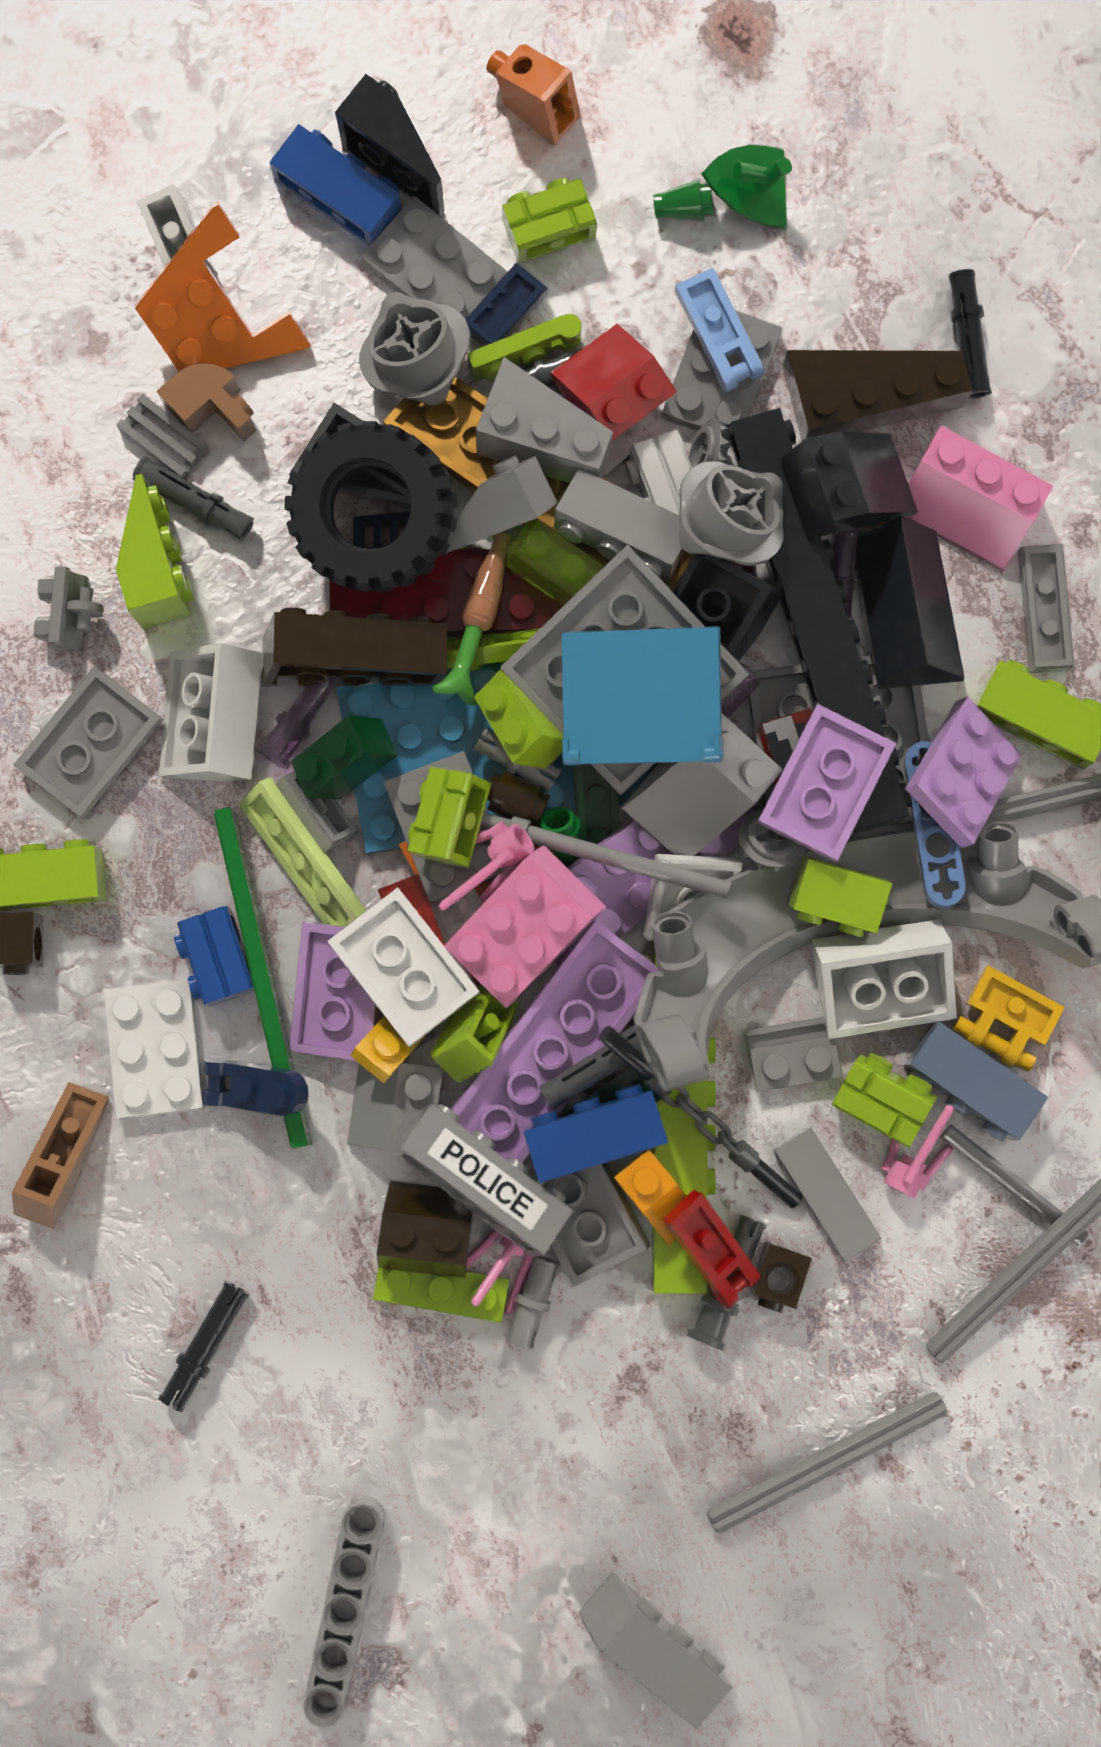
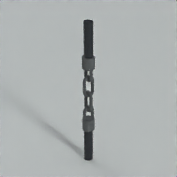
M611 1026L605 1027L600 1032L598 1039L643 1078L642 1082L668 1105L676 1108L680 1107L694 1119L696 1129L709 1141L718 1145L723 1144L730 1151L729 1159L745 1172H750L790 1208H795L800 1204L802 1195L768 1166L745 1140L737 1142L731 1136V1129L712 1112H703L689 1099V1092L685 1087L676 1088L680 1093L676 1095V1101H674L667 1095L671 1090L664 1091L640 1051ZM707 1118L711 1119L722 1129L718 1132V1138L703 1127L708 1123Z

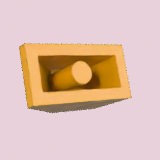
M647 1149L619 1170L613 1177L669 1246L676 1239L662 1220L686 1195L650 1149Z

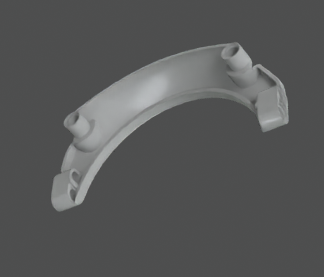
M997 821L984 824L973 845L964 848L959 846L965 878V893L960 902L949 909H938L932 906L925 897L914 828L849 838L837 862L810 849L805 851L804 856L884 878L893 883L879 927L906 925L940 919L942 925L986 930L1032 943L1055 953L1080 968L1101 964V899L1097 895L1083 897L1078 889L1047 870L1033 865L1026 867L1018 858V830L1010 823ZM941 835L930 836L925 842L926 850L931 856L941 858L950 851L948 840ZM802 857L796 862L794 867L790 865L784 866L777 872L773 867L763 866L758 869V866H755L725 880L732 882L727 899L700 892L668 912L658 915L653 920L652 927L656 961L661 971H655L647 975L634 1021L636 1035L643 1055L664 1091L711 1078L707 1053L715 1022L730 998L753 975L788 953L811 944L813 939L845 934V932L838 930L839 922L823 918L822 925L809 923L796 918L798 911L788 905ZM950 862L941 867L928 866L929 872L939 869L940 882L936 887H933L934 893L940 892L943 895V899H949L951 892L957 888L955 884L950 885L947 883L945 870L947 868L954 869L953 863Z

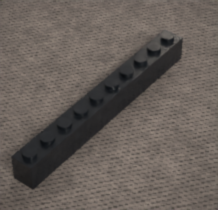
M780 408L732 421L729 427V441L737 467L755 473H775L783 482V542L778 552L767 562L776 589L783 593L780 603L813 708L819 704L885 737L882 726L886 725L885 713L879 700L873 701L869 685L873 684L872 672L867 660H860L856 645L860 644L859 631L855 621L847 619L843 607L844 604H847L845 587L841 579L835 580L830 564H834L831 544L828 539L822 540L821 536L812 539L808 538L781 458L793 449L792 445L796 444V435L790 419L784 421ZM895 747L853 829V835L902 821L909 815L908 808L912 807V798L905 789L907 784L899 782L895 767L899 766V758Z

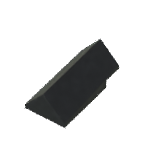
M900 515L853 538L852 544L869 657H873L877 688L885 689L964 681L965 677L937 532Z

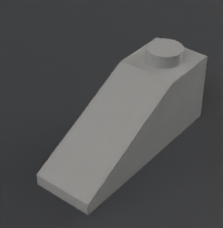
M513 456L493 466L495 475L479 485L456 519L455 533L450 532L447 543L450 546L445 554L533 520L558 504L536 456L519 462L517 457Z

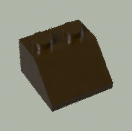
M390 1181L382 1212L376 1253L378 1268L465 1278L474 1213L437 1186Z

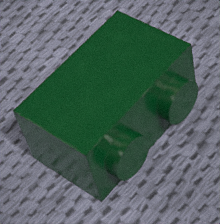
M348 715L290 762L306 798L340 800L397 757L398 754L381 718Z

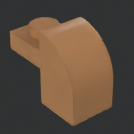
M206 363L188 366L176 373L156 391L163 405L182 425L193 433L215 413L243 441H246L256 432L251 419L254 411L237 394L241 390L235 376L220 366Z

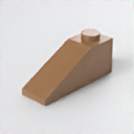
M68 1082L12 1191L14 1215L55 1229L80 1176L107 1107L108 1096Z

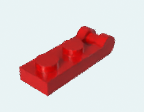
M693 1189L662 1220L709 1284L714 1297L727 1309H731L740 1300L738 1294L746 1286L751 1288L761 1278L759 1272L703 1193ZM732 1272H734V1274L727 1280L726 1278H727Z

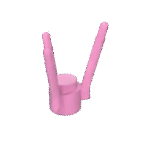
M503 821L488 830L479 832L475 844L491 839V845L488 846L487 852L492 862L452 892L439 904V908L446 910L497 869L504 868L480 895V901L485 902L529 854L534 852L533 842L527 832L517 824H512L507 828Z
M947 1105L915 1159L903 1153L901 1159L897 1160L901 1143L891 1139L888 1156L881 1169L888 1172L884 1183L912 1198H915L919 1189L925 1190L930 1178L954 1149L947 1143L928 1166L923 1164L953 1112L951 1105Z
M494 1229L468 1255L467 1268L490 1248L502 1234ZM505 1236L499 1242V1244L505 1247V1250L473 1297L472 1304L474 1306H478L513 1254L521 1258L525 1252ZM528 1253L524 1256L505 1308L507 1314L513 1313L517 1303V1294L522 1292L531 1268L533 1257Z

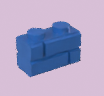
M222 906L177 923L180 933L174 935V941L181 959L189 958L194 974L187 976V980L195 1000L202 998L204 1005L210 1007L254 992L246 952L232 910L229 907Z

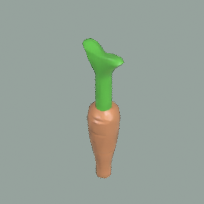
M504 532L494 535L491 548L475 577L463 606L461 619L466 628L454 667L441 682L432 687V690L437 694L457 693L461 700L470 706L477 705L470 681V670L481 635L492 627L496 618L502 593L506 554L511 541V536Z

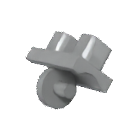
M63 566L55 567L54 575L38 579L37 594L41 601L51 603L50 616H38L35 620L33 633L35 638L69 651H82L84 631L90 630L91 617H102L104 613V606L102 604L92 602L93 588L88 587L89 577L70 571V568Z

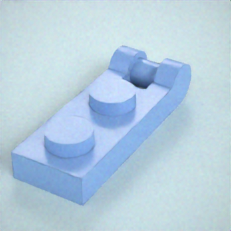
M714 268L676 284L675 293L716 373L722 390L727 393L736 389L738 383L747 378L753 381L763 376L764 368ZM738 352L742 362L731 367L726 357Z

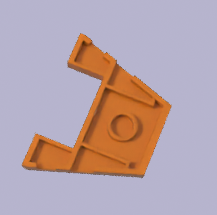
M219 201L211 205L204 218L191 231L169 263L167 262L135 304L136 311L178 372L188 366L204 363L214 364L227 369L304 350L311 346L309 339L290 310L256 332H251L205 263L206 259L240 238L239 232Z

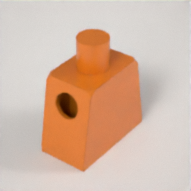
M526 44L519 45L510 56L501 50L495 51L490 56L486 65V71L497 79L503 104L555 146L581 116L572 71Z

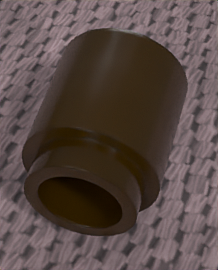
M507 771L503 772L501 778L493 775L490 780L491 787L487 801L490 803L487 810L510 820L513 816L530 820L531 825L537 827L551 795L542 792L541 786Z

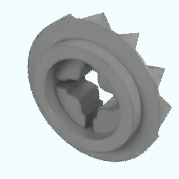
M710 419L695 435L689 453V461L692 468L708 461L722 463L728 461L727 452L731 446L730 442H728L730 432L729 428L725 427L723 421Z
M764 808L750 813L743 820L739 829L738 844L743 849L744 859L750 858L755 861L758 869L767 866L773 867L776 872L784 866L790 865L794 867L796 862L804 856L806 847L772 831L775 834V838L781 840L777 850H773L770 843L764 841L769 829L757 823Z

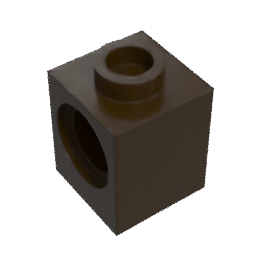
M0 912V968L3 967L2 974L29 975V967L43 966V916L35 912Z
M765 1242L757 1266V1271L761 1278L749 1291L759 1297L757 1305L783 1313L784 1306L796 1309L812 1258ZM777 1267H785L790 1274V1283L782 1291H773L768 1284L770 1272Z

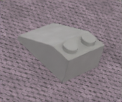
M723 714L722 736L724 755L722 763L659 762L621 807L627 815L673 855H696L750 809L783 771L777 763Z

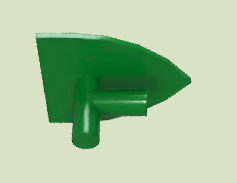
M752 144L735 147L716 157L701 173L714 193L738 214L750 221L780 229L787 228L785 176L792 171V163L788 158L784 157V149Z

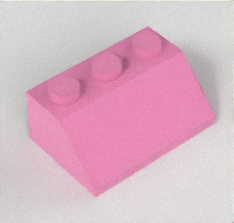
M941 425L908 483L918 513L906 518L935 530L937 536L1004 571L1034 523L1053 485Z

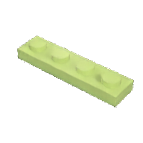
M269 777L260 781L238 805L322 923L347 927L367 910L327 854L323 853L275 785L274 780Z

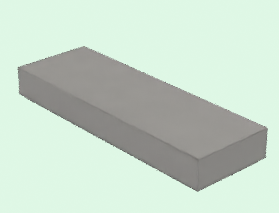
M1063 544L1021 546L1018 549L1028 668L1030 673L1071 671L1074 668Z
M811 1127L806 1128L773 1149L844 1262L882 1239Z

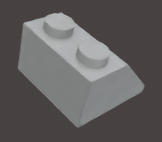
M402 1063L385 1083H382L359 1064L347 1144L392 1151L422 1108L433 1104L435 1107L441 1104L445 1070Z

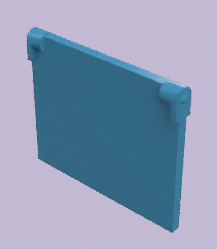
M720 627L561 633L564 736L562 743L563 763L565 766L658 762L722 763L724 753L721 714Z

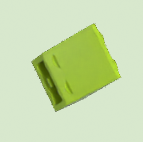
M138 474L135 476L116 565V573L127 610L144 630L191 616L188 602L194 601L195 598L188 577L184 576L181 566H177V562L183 561L178 541L175 536H172L169 526H165V523L171 522L167 503L164 497H161L157 485L149 486L143 474Z

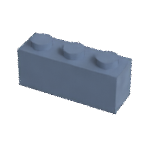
M941 1022L931 1024L903 1065L912 1071L911 1075L928 1082L932 1086L931 1091L933 1088H936L948 1097L945 1104L951 1105L954 1111L964 1117L972 1113L984 1123L981 1129L1002 1143L1006 1138L1020 1141L1049 1098Z

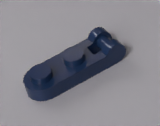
M227 1059L204 1060V1074L208 1075V1089L203 1090L204 1105L226 1106L285 1116L300 1112L307 1104L309 1096L307 1083L302 1075L294 1070ZM225 1076L230 1077V1090L225 1089Z

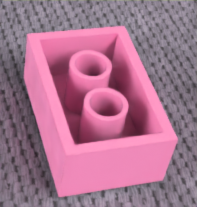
M543 845L529 854L444 947L507 1008L533 985L598 917L606 906Z

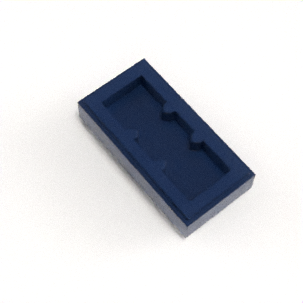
M516 262L465 319L471 336L483 346L511 336L548 294V288Z

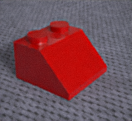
M618 324L611 326L549 373L567 401L613 431L612 441L677 393L654 355Z

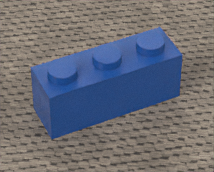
M298 124L269 162L274 181L370 246L402 210L399 189L388 178L384 176L376 178L366 171L365 165L355 155L349 152L343 155L333 148L331 141L320 131L313 129L310 132Z
M636 1084L615 1091L617 1099L600 1104L599 1098L595 1097L574 1104L575 1113L558 1118L556 1110L530 1118L532 1126L525 1128L523 1133L539 1183L668 1143L666 1130L653 1091L651 1089L643 1091L641 1084Z

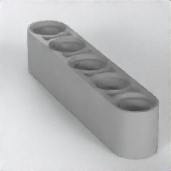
M362 1496L355 1499L348 1506L341 1523L304 1699L306 1718L318 1727H329L341 1718L349 1695L385 1522L383 1506L377 1499L370 1496ZM366 1510L374 1516L375 1526L370 1530H360L354 1525L352 1515L356 1511ZM349 1555L359 1556L365 1562L366 1570L359 1575H352L344 1569L343 1559ZM341 1600L349 1601L355 1606L356 1616L351 1619H341L335 1614L333 1605ZM330 1646H338L345 1651L347 1660L341 1664H332L326 1659L324 1650ZM319 1692L332 1693L336 1697L337 1706L332 1709H323L316 1703L315 1695Z

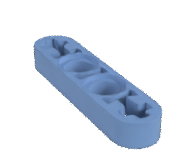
M921 741L909 748L904 759V773L907 785L918 768L917 765L913 766L912 762L917 761L919 753L926 754L932 744L931 742ZM911 796L912 807H910L925 897L932 906L938 909L952 908L960 902L965 893V878L959 845L930 815L920 810L918 802ZM933 835L945 837L950 844L949 853L941 858L931 856L925 847L926 840ZM952 862L954 869L947 868L945 870L946 881L950 885L955 884L957 889L951 892L949 899H943L942 893H934L933 887H936L940 882L939 869L929 872L928 866L941 867Z

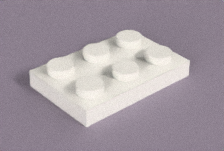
M398 887L327 941L409 1048L479 994L476 986Z
M188 980L103 989L116 1119L205 1108L203 1104V1081L194 997Z

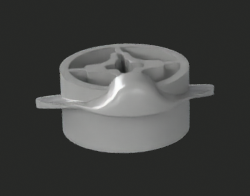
M399 292L391 293L384 298L378 317L361 347L359 354L360 370L367 383L379 392L419 401L426 405H439L447 398L450 386L470 348L471 333L463 315L451 306L413 298Z
M716 461L703 462L694 466L683 478L679 490V542L682 549L692 555L706 554L742 565H759L770 560L780 549L784 536L782 505L784 488L780 477L775 473H755Z

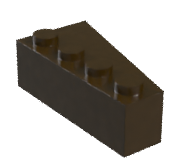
M787 350L782 366L802 441L806 438L840 431H866L962 408L973 392L962 351Z
M283 608L280 612L273 613L263 636L262 687L278 686V678H294L298 680V686H316V682L325 681L328 678H336L337 682L342 683V686H359L369 683L371 678L379 677V684L382 686L436 685L447 674V623H434L433 618L426 616L412 617L409 621L392 620V616L382 613L370 614L366 618L349 617V613L339 610L327 611L323 615L306 614V610L302 608Z

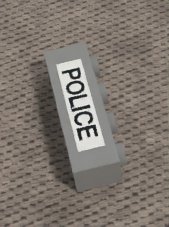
M433 1104L422 1108L391 1152L530 1256L544 1255L574 1211L564 1204L565 1196L548 1184L540 1186L528 1177L531 1171L518 1160L511 1157L506 1160L494 1151L496 1145L487 1136L478 1131H474L471 1134L459 1125L460 1117L448 1107L441 1104L435 1107Z

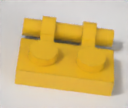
M988 965L983 969L965 1003L980 1012L977 1020L973 1023L959 1015L952 1030L965 1037V1040L977 1048L981 1046L1000 1056L999 1061L1009 1067L1016 1065L1029 1072L1034 1066L1037 1057L1023 1050L1028 1039L1041 1046L1046 1045L1065 1007ZM994 1020L1014 1031L1009 1041L989 1031Z

